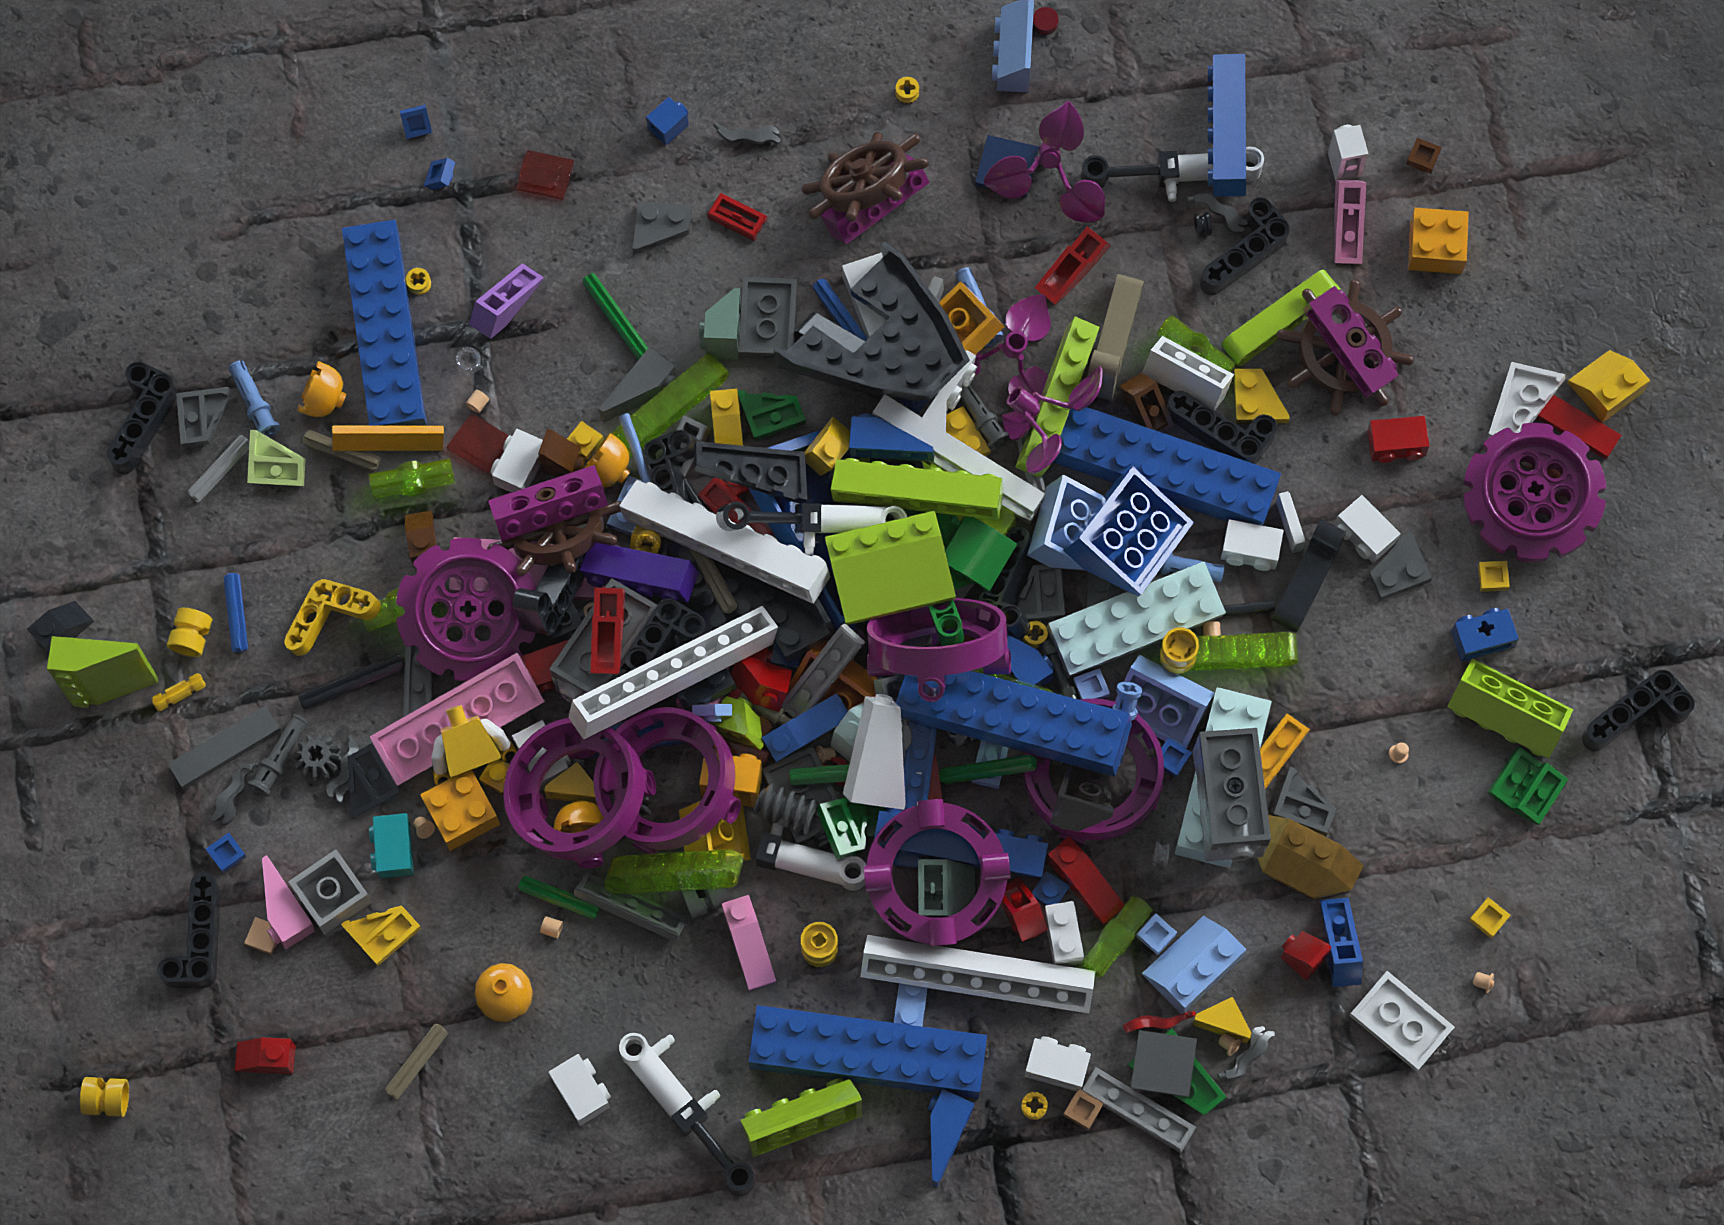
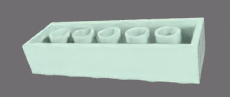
M1204 561L1149 583L1139 597L1130 592L1123 593L1050 622L1047 625V630L1058 651V657L1067 678H1070L1163 641L1168 631L1174 628L1193 629L1221 618L1226 612Z
M1217 687L1205 731L1257 728L1259 746L1261 747L1272 701ZM1195 771L1175 855L1230 868L1232 860H1205L1203 827L1201 826L1200 801Z

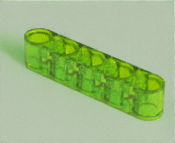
M708 353L700 358L630 416L642 450L647 442L663 434L680 420L683 415H686L709 396L710 391H715L727 380L730 372L712 353ZM620 424L612 434L626 444L631 458L633 456Z
M1291 632L1196 636L1199 641V649L1194 666L1189 671L1292 666L1299 662L1297 636ZM1163 640L1160 641V650Z
M730 849L614 857L610 862L604 886L609 892L614 894L731 888L738 883L744 861L739 852Z

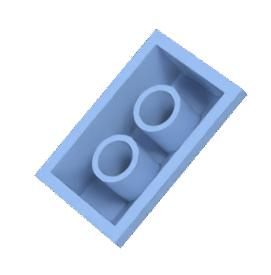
M1018 0L1001 7V17H995L994 33H1000L999 41H994L993 57H998V65H993L992 81H997L996 91L1028 92L1034 0Z
M1065 475L1049 484L1045 490L1027 555L1050 568L1084 570L1063 550L1104 496Z
M1141 655L1138 656L1130 667L1124 682H1131L1142 688V694L1138 697L1136 704L1137 714L1147 722L1156 737L1164 741L1170 738L1182 747L1187 748L1215 693L1179 674L1167 671L1163 666Z
M1202 916L1156 959L1142 975L1182 1014L1192 1007L1244 957L1246 948L1227 929Z

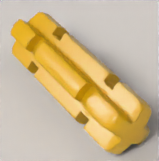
M196 673L188 677V681L183 680L166 689V693L161 694L160 692L153 696L151 700L156 710L162 711L169 707L168 704L172 703L173 705L192 695V691L195 690L197 692L205 688L206 685L201 675Z

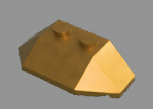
M1268 815L1271 840L1265 849L1263 857H1257L1264 875L1313 900L1352 890L1364 865L1341 844L1291 819Z

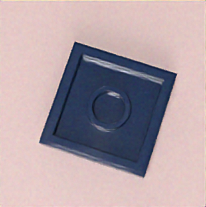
M987 135L975 186L990 189L985 186L983 181L986 173L995 163L1008 156L1023 157L1027 162V169H1029L1034 163L1035 157H1038L1039 146ZM1028 192L1021 197L1027 198Z

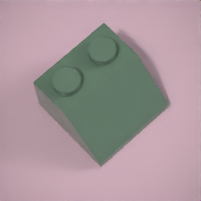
M734 288L705 312V322H700L699 324L700 348L705 349L706 358L739 360L740 288Z

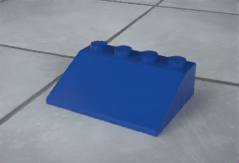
M1132 467L1116 479L1063 551L1084 570L1139 597L1194 522L1138 470Z

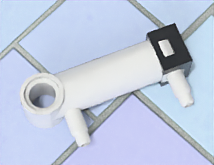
M783 817L778 823H773L770 833L763 832L755 858L756 866L771 870L779 868L840 884L852 891L859 890L865 885L864 866H866V863L861 858L848 856L836 860L833 853L784 841L781 837L784 828ZM851 868H856L861 872L860 876L855 879L848 878L845 873Z

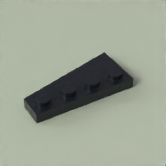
M696 441L694 445V471L798 504L806 503L805 452Z

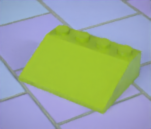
M935 511L825 537L846 625L956 599Z
M52 636L47 670L73 706L87 708L89 704L100 705L158 683V677L138 643Z
M838 1078L826 1084L827 1088L816 1091L815 1088L801 1092L799 1094L800 1098L795 1100L782 1099L774 1102L771 1109L763 1112L761 1109H755L744 1115L745 1118L740 1121L753 1158L862 1117V1099L851 1080L843 1081L842 1078Z

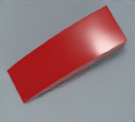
M1087 226L1071 247L1067 246L1034 288L1056 305L1086 276L1111 245Z
M594 587L590 673H620L625 589Z

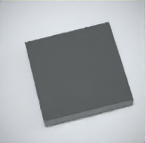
M1139 1030L1131 1089L1189 1097L1197 1039Z

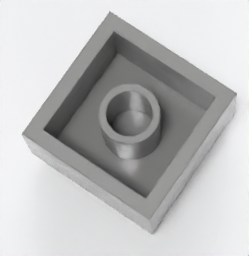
M336 849L288 881L324 935L372 903L369 895Z

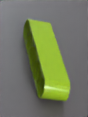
M1322 269L1224 339L1221 346L1238 366H1241L1279 340L1276 336L1278 330L1291 331L1308 319L1302 310L1308 305L1302 297L1304 289H1310L1317 298L1333 286H1336L1338 290H1341V288Z

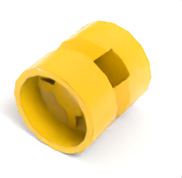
M178 608L173 622L176 629L170 632L166 644L167 648L181 655L201 657L206 643L203 636L209 633L213 620L212 617L195 609Z
M1183 627L1168 631L1164 636L1160 650V662L1167 671L1174 674H1182L1194 666L1199 649V641L1196 635L1190 629Z
M825 922L811 923L801 934V953L808 964L815 967H824L830 965L838 954V936L836 931Z
M84 1078L80 1093L82 1115H100L104 1111L107 1116H125L129 1102V1083L127 1079L110 1078L107 1082H104L103 1078Z

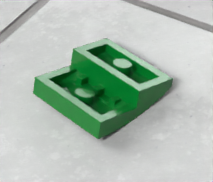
M964 516L945 547L949 569L958 576L966 577L984 591H990L1017 543L975 517Z
M1518 747L1513 751L1487 794L1521 817L1536 825H1540L1567 783L1568 778L1547 762L1542 764L1524 749Z

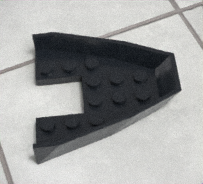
M884 241L880 244L883 258L850 289L852 297L887 320L854 353L815 326H812L787 352L778 346L773 349L777 367L856 392L880 396L885 394L888 397L910 401L933 398L970 361L942 306L904 254Z
M672 540L662 543L661 555L690 560L699 572L688 603L677 602L703 617L708 633L763 606L778 626L775 639L787 662L825 643L836 633L818 598L813 604L713 559L737 603V609L732 613H723L690 554L689 548ZM673 609L668 610L664 613L663 618L671 620L676 616L677 611ZM697 623L691 624L687 628V632L695 634L700 630L701 625ZM675 635L665 650V654L688 642ZM725 668L677 692L676 695L686 711L692 712V705L708 704L737 689V686L728 669Z

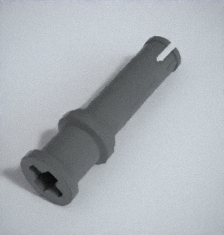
M971 384L967 388L963 386L960 399L974 418L976 430L982 432L988 441L987 446L990 450L1002 447L1008 442L1010 435L1002 430L997 422L998 417L996 414L988 411Z
M292 715L291 720L279 737L268 758L260 761V769L254 779L248 781L247 785L252 790L263 796H270V789L275 780L284 773L283 764L303 730L308 725L307 720L299 715ZM291 733H293L289 741L287 742L285 748L283 749V751H281L289 736L291 735Z

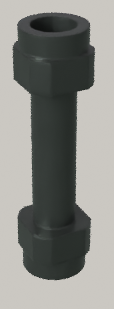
M1053 640L1041 643L1039 648L1042 657L1046 655L1054 666L1052 671L1060 688L1059 695L1079 700L1075 686H1070Z

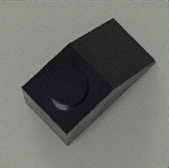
M76 601L48 610L29 626L27 630L49 655L52 636L76 638L94 620Z

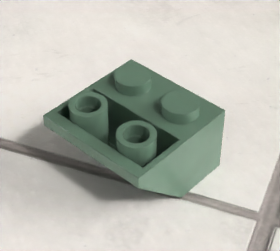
M918 859L919 915L930 918L948 917L960 912L971 903L975 897V866L947 859ZM976 916L970 921L976 923Z

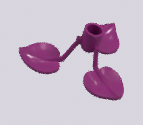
M1070 101L1065 102L1062 106L1047 114L1041 121L1039 136L1043 143L1039 147V156L1035 157V161L1029 169H1027V162L1023 157L1008 156L995 163L988 170L983 180L985 186L997 194L1014 199L1025 195L1029 191L1032 184L1029 174L1034 172L1038 164L1041 163L1043 167L1048 169L1056 167L1068 191L1061 196L1059 201L1062 212L1068 218L1078 222H1094L1105 215V196L1102 188L1090 180L1078 181L1071 188L1060 163V147L1067 151L1075 150L1084 138L1082 119Z
M1044 294L1024 298L1008 310L1005 325L1011 333L1008 334L1003 344H999L983 355H979L980 351L976 354L974 365L977 368L974 372L975 376L981 371L979 360H985L993 354L1003 351L1007 357L1017 358L1018 372L1020 374L1010 380L1008 394L1016 387L1021 386L1031 395L1034 392L1042 395L1048 375L1044 370L1036 366L1030 367L1024 372V356L1022 353L1027 347L1028 341H1039L1050 330L1051 319Z
M1101 366L1075 387L1069 396V402L1045 397L1037 392L1031 395L1021 386L1016 387L1009 394L1007 404L1015 411L1002 415L1004 429L1010 435L1009 438L1013 441L1021 439L1030 430L1031 425L1042 437V443L1038 444L1028 456L1026 468L1029 473L1036 474L1048 467L1059 454L1062 445L1061 437L1058 434H1053L1048 438L1034 421L1040 410L1038 400L1067 409L1073 407L1076 411H1081L1094 401L1100 391L1103 374Z

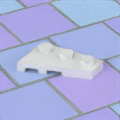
M1511 362L1489 431V437L1505 428H1510L1514 433H1519L1522 424L1532 423L1563 383L1565 374Z

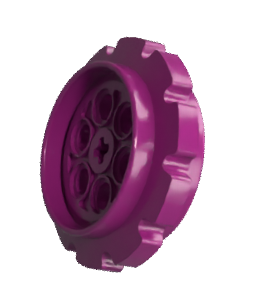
M1524 423L1519 433H1514L1510 428H1505L1484 442L1483 449L1485 454L1475 453L1471 458L1463 481L1464 485L1471 488V491L1465 492L1463 496L1465 513L1471 525L1479 524L1482 526L1483 529L1479 535L1480 539L1496 552L1505 554L1507 550H1513L1518 561L1546 562L1550 552H1554L1559 558H1562L1576 551L1586 541L1587 537L1584 531L1594 532L1606 505V501L1598 496L1599 493H1603L1606 489L1604 472L1598 460L1591 461L1587 459L1586 455L1588 454L1589 447L1569 431L1556 435L1553 433V426L1544 423ZM1528 462L1534 469L1532 471H1524L1521 469L1520 463ZM1549 469H1556L1561 477L1551 478L1547 471ZM1502 481H1510L1514 485V489L1505 490L1501 487L1500 483ZM1533 488L1535 492H1540L1539 495L1535 497L1534 493H1529L1530 489ZM1564 495L1569 502L1567 504H1559L1555 500V496ZM1512 506L1518 507L1522 514L1520 516H1513L1508 512V508ZM1539 513L1545 514L1549 518V522L1540 523L1536 520L1535 515Z
M478 538L452 539L449 543L450 548L447 551H443L438 545H435L422 553L413 562L417 573L414 576L405 575L403 577L396 597V605L402 607L405 611L403 616L396 619L399 634L406 647L416 646L419 649L416 660L426 669L437 675H442L445 670L450 669L454 673V680L468 681L515 653L522 656L519 650L520 643L530 644L535 636L534 632L522 629L512 605L513 596L517 589H536L532 576L529 572L524 576H518L515 569L519 559L513 553L498 544H493L490 549L486 550L481 545V539ZM482 577L488 581L489 587L486 592L480 593L474 589L473 582L476 578ZM447 579H457L461 584L460 591L449 593L445 588ZM492 601L500 602L504 608L502 615L492 616L488 612L489 603ZM465 602H470V607H475V612H472L470 617H466L465 612H460V608L464 607ZM435 603H443L447 607V615L445 617L436 618L432 614L431 608ZM478 626H486L490 630L488 640L479 641L475 637V629ZM458 627L462 631L461 640L458 642L448 640L446 636L448 628Z

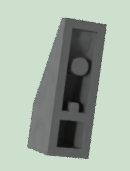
M648 348L599 408L600 418L606 422L659 397L665 389L667 391L670 390L677 379L675 365L651 348Z

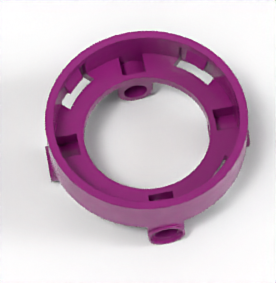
M956 598L954 603L962 622L963 633L975 638V640L949 646H942L939 642L927 607L871 619L867 624L868 676H895L896 673L917 676L918 692L921 698L928 702H935L943 696L947 683L946 675L968 672L982 667L985 675L1010 674L1011 651L1008 649L1006 616L1003 611L991 604L978 600ZM939 606L936 609L944 610L947 606ZM949 629V630L945 631V633H946V634H952V633H954L956 630H955V629ZM931 634L932 647L899 645L911 638ZM934 681L939 687H929L926 682Z
M1081 699L1082 701L1111 709L1116 704V702L1105 699ZM1138 714L1131 721L1132 726L1126 744L1136 766L1135 786L1130 796L1120 806L1111 811L1088 814L1076 811L1064 804L1056 795L1050 783L1049 764L1051 759L1030 754L1037 758V768L1034 771L1023 772L1027 797L1037 814L1049 826L1060 832L1059 840L1061 842L1070 836L1079 847H1083L1085 840H1106L1118 837L1140 824L1152 809L1156 810L1163 788L1164 759L1155 733ZM1142 732L1144 733L1142 738L1148 749L1153 748L1155 751V756L1150 759L1147 758L1142 744L1136 738V735Z
M655 708L635 715L615 730L634 748L638 757L656 744L674 740L683 741L687 745L699 750L707 763L709 774L707 789L699 805L690 814L670 823L651 822L638 814L634 823L624 835L633 843V847L651 856H655L658 850L681 848L699 840L712 830L719 820L733 823L741 809V801L733 796L735 766L727 743L716 731V727L692 712L679 708ZM658 721H663L664 727L652 730L641 737L639 736L638 731ZM609 739L607 740V742L611 744L613 747H615L620 753L622 752V749L619 746L618 742L614 744ZM600 754L594 772V794L599 810L605 818L612 808L609 794L614 792V798L616 799L618 780L612 763L608 758ZM640 759L642 767L644 768V762L642 759Z
M566 718L542 727L532 734L518 749L506 774L504 804L513 828L525 841L536 849L554 858L573 860L580 868H596L603 865L602 852L617 843L634 823L642 805L643 797L655 795L656 783L652 772L642 767L634 748L611 727L583 739L570 719ZM606 737L614 744L618 742L619 746L622 749V752L620 753L615 747H613L611 744L604 741L603 739ZM542 748L546 749L547 751L538 759L530 774H528L526 769L531 760ZM595 752L604 755L612 763L618 780L617 796L609 813L600 823L586 831L564 833L553 829L545 821L548 818V804L544 795L539 792L548 770L566 755L573 759H587L594 756ZM535 830L543 838L553 843V845H547L542 843L543 840L534 834Z
M943 799L917 801V806L908 808L894 816L877 834L869 851L867 865L864 866L865 888L879 916L898 934L915 942L931 944V946L957 944V941L973 935L985 926L999 908L1005 893L1007 879H1010L1008 853H1004L994 831L973 812L957 805L943 803ZM963 817L970 819L968 823L974 826L980 833L982 831L986 833L987 836L984 840L972 827L961 821ZM900 823L903 827L891 837L883 849L879 845L881 840L886 841L895 830L893 826ZM929 829L949 830L963 837L975 850L981 866L980 886L974 899L960 912L943 918H930L913 912L900 900L892 880V866L900 847L911 836ZM990 898L994 901V904L991 908L989 906L986 907L984 912L978 917L980 922L975 925L970 920L982 910ZM889 907L899 918L912 925L908 932L902 929L904 924L893 915L889 918L885 914Z

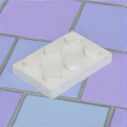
M1388 971L1349 1015L1416 1072L1454 1029L1451 1023Z

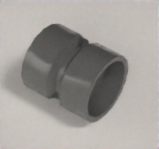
M716 870L701 876L699 882L690 880L678 885L691 919L707 914L708 908L713 910L722 908L721 903L728 902L726 892ZM704 892L706 898L699 899L697 895Z

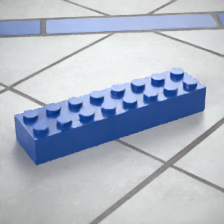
M396 220L342 228L369 426H427L400 234Z
M1073 407L1070 409L1060 436L1062 440L1061 449L1053 463L1112 483L1130 468L1134 467L1173 504L1226 522L1230 519L1261 526L1264 525L1281 476L1279 472L1088 407L1081 411H1076Z
M974 671L946 675L947 683L943 696L938 701L928 702L919 695L918 677L914 675H905L896 700V704L901 708L902 719L906 718L912 722L1113 777L1116 776L1132 726L1130 713ZM934 681L926 682L929 687H939Z
M757 1005L749 1056V1068L830 1080L842 1078L845 1081L850 1079L853 1083L938 1094L944 1089L957 1096L979 1099L987 1035Z

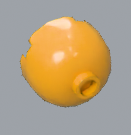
M320 361L316 363V367L319 368L318 372L312 370L301 398L304 399V407L298 404L297 408L298 412L315 418L331 414L335 407L341 408L346 397V393L342 392L343 380L336 369Z
M609 433L584 468L595 465L603 489L611 487L617 481L622 484L631 471L627 468L630 461V452L622 440Z
M577 800L559 811L554 820L553 829L564 833H578L596 826L604 817L598 805L584 800Z
M499 963L492 965L481 973L476 982L475 998L477 1005L482 1013L493 1021H512V1019L526 1013L532 1003L533 990L529 978L523 970L512 964Z

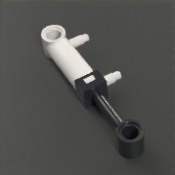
M1246 147V162H1252L1255 165L1254 167L1246 166V182H1253L1261 175L1264 156L1256 147ZM1159 151L1157 164L1109 167L1108 162L1103 157L1093 155L1086 158L1082 164L1081 180L1093 181L1103 188L1111 177L1158 175L1159 187H1166L1168 201L1175 202L1177 199L1176 186H1178V182L1208 180V169H1213V164L1208 165V153L1178 155L1177 151ZM1095 170L1100 172V175L1094 176L1089 172Z
M731 502L722 505L718 509L716 521L719 527L725 531L743 529L748 523L795 524V533H804L805 554L813 555L815 533H843L885 523L888 513L893 515L894 520L906 518L907 514L898 506H849L811 503L795 505V512L749 511L748 507L741 502ZM731 509L735 510L738 514L736 524L731 523L728 519V512Z
M629 1033L625 1035L619 1044V1051L623 1061L632 1069L663 1107L681 1133L686 1137L693 1131L725 1170V1182L728 1190L737 1196H745L750 1193L755 1184L754 1172L751 1167L743 1162L734 1163L702 1124L708 1119L705 1110L720 1097L719 1092L713 1090L698 1102L690 1096L658 1057L675 1042L672 1035L662 1038L652 1047L649 1046L641 1034ZM632 1044H638L642 1047V1051L637 1056H630L627 1054V1048ZM736 1173H745L748 1176V1180L744 1185L738 1186L732 1182V1177Z

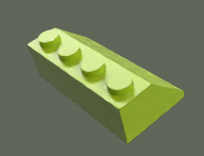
M1474 659L1469 663L1447 706L1456 715L1468 717L1478 722L1482 728L1493 730L1503 735L1509 742L1519 743L1529 748L1533 754L1550 758L1574 710Z

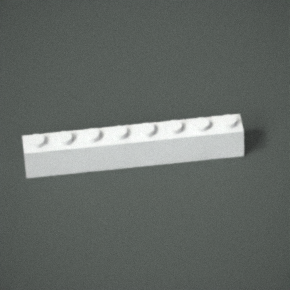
M636 480L619 505L625 520L647 530H652L660 536L813 604L830 579L827 564L819 556L812 555L811 557L806 555L796 546L781 544L773 536L768 534L763 536L755 532L748 525L743 529L725 531L717 524L716 514L707 511L704 506L698 503L691 504L684 501L676 493L671 492L668 494L661 491L653 483L647 482L645 484Z
M761 606L572 700L568 718L582 738L586 739L772 645L778 626L764 607Z
M867 935L860 977L1089 1013L1095 971Z

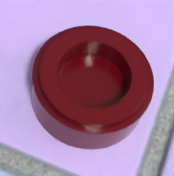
M1050 7L1037 9L1033 14L1034 30L1042 35H1048L1056 31L1059 23L1057 12Z

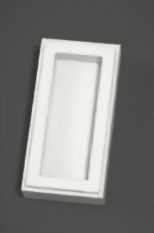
M1288 491L1280 493L1276 502L1291 551L1296 553L1302 551L1305 538L1290 493Z

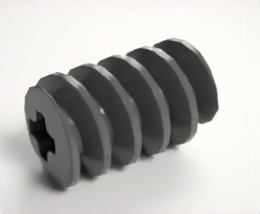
M772 782L766 789L763 788L756 801L753 814L756 815L762 809V818L767 819L772 814V821L774 823H778L783 817L784 827H789L794 822V831L797 832L804 826V835H807L816 816V800L813 799L808 805H805V796L802 795L798 801H795L794 791H791L785 797L784 787H781L775 793L773 792L774 783Z

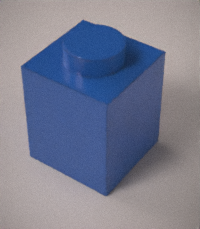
M668 97L646 116L647 129L666 146L689 126L688 111L679 101L675 103Z

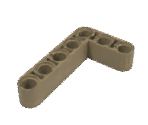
M1121 274L1117 275L1098 347L1093 352L1088 371L1089 376L1099 366L1102 367V384L1096 398L1108 401L1113 399L1144 280Z

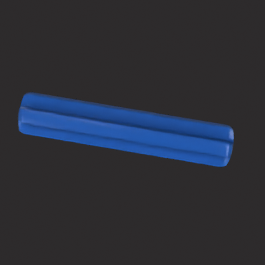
M825 279L817 280L812 288L836 323L841 328L866 341L867 337Z
M228 573L224 576L231 649L234 653H244L248 650L241 580L238 573Z

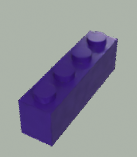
M596 543L586 553L580 568V572L587 579V583L597 588L607 586L612 578L643 597L652 598V596H657L662 599H673L687 603L699 575V572L690 560Z

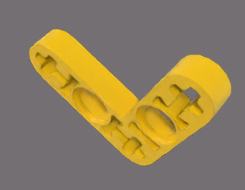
M326 579L318 580L311 587L285 637V646L296 656L305 655L312 648L331 610L363 620H370L380 612L381 603L368 591ZM327 591H329L332 594V596L330 597L329 595H325L322 593H327ZM350 594L349 601L344 605H340L342 597ZM359 602H360V603H362V604H364V605H369V606H368V607H367V606H364V607L362 608V607L359 606L358 604H359ZM317 612L316 618L312 622L306 623L307 617L311 613Z

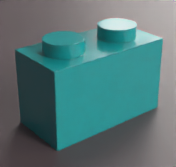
M408 814L374 816L373 826H369L370 843H375V853L370 854L372 871L376 870L380 879L414 875L411 824Z

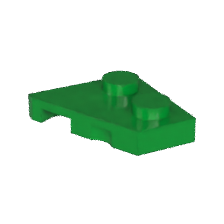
M745 390L737 391L740 405L754 441L806 424V419L797 396H776L773 393L762 392V395L746 393Z
M847 797L819 804L816 808L836 860L862 853L866 844L864 833L867 827V816H865L866 804L850 802Z

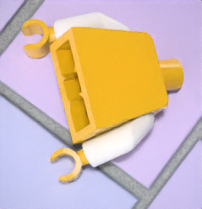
M462 705L454 706L446 710L451 725L440 729L441 735L434 742L431 756L434 782L436 785H439L438 779L441 777H447L449 780L455 775L500 758L503 761H507L506 753L513 751L516 754L517 750L514 744L509 741L504 731L488 719L480 720L478 715L467 719Z

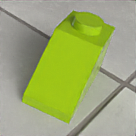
M726 696L721 704H732V716H721V722H709V724L717 728L716 731L723 739L761 750L763 739L760 717L752 710L753 705L742 697L734 699Z

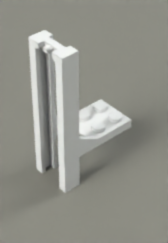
M966 350L970 361L939 391L923 417L884 394L872 415L933 446L934 462H928L937 465L943 471L955 472L962 470L973 475L989 473L1002 478L1004 490L1001 505L1010 509L1016 517L1030 525L1041 508V501L1045 493L946 433V411L948 408L951 410L955 408L961 398L962 387L967 388L975 377L974 372L977 366L974 363L976 355Z

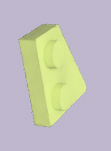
M250 430L247 483L304 486L306 459L259 431Z

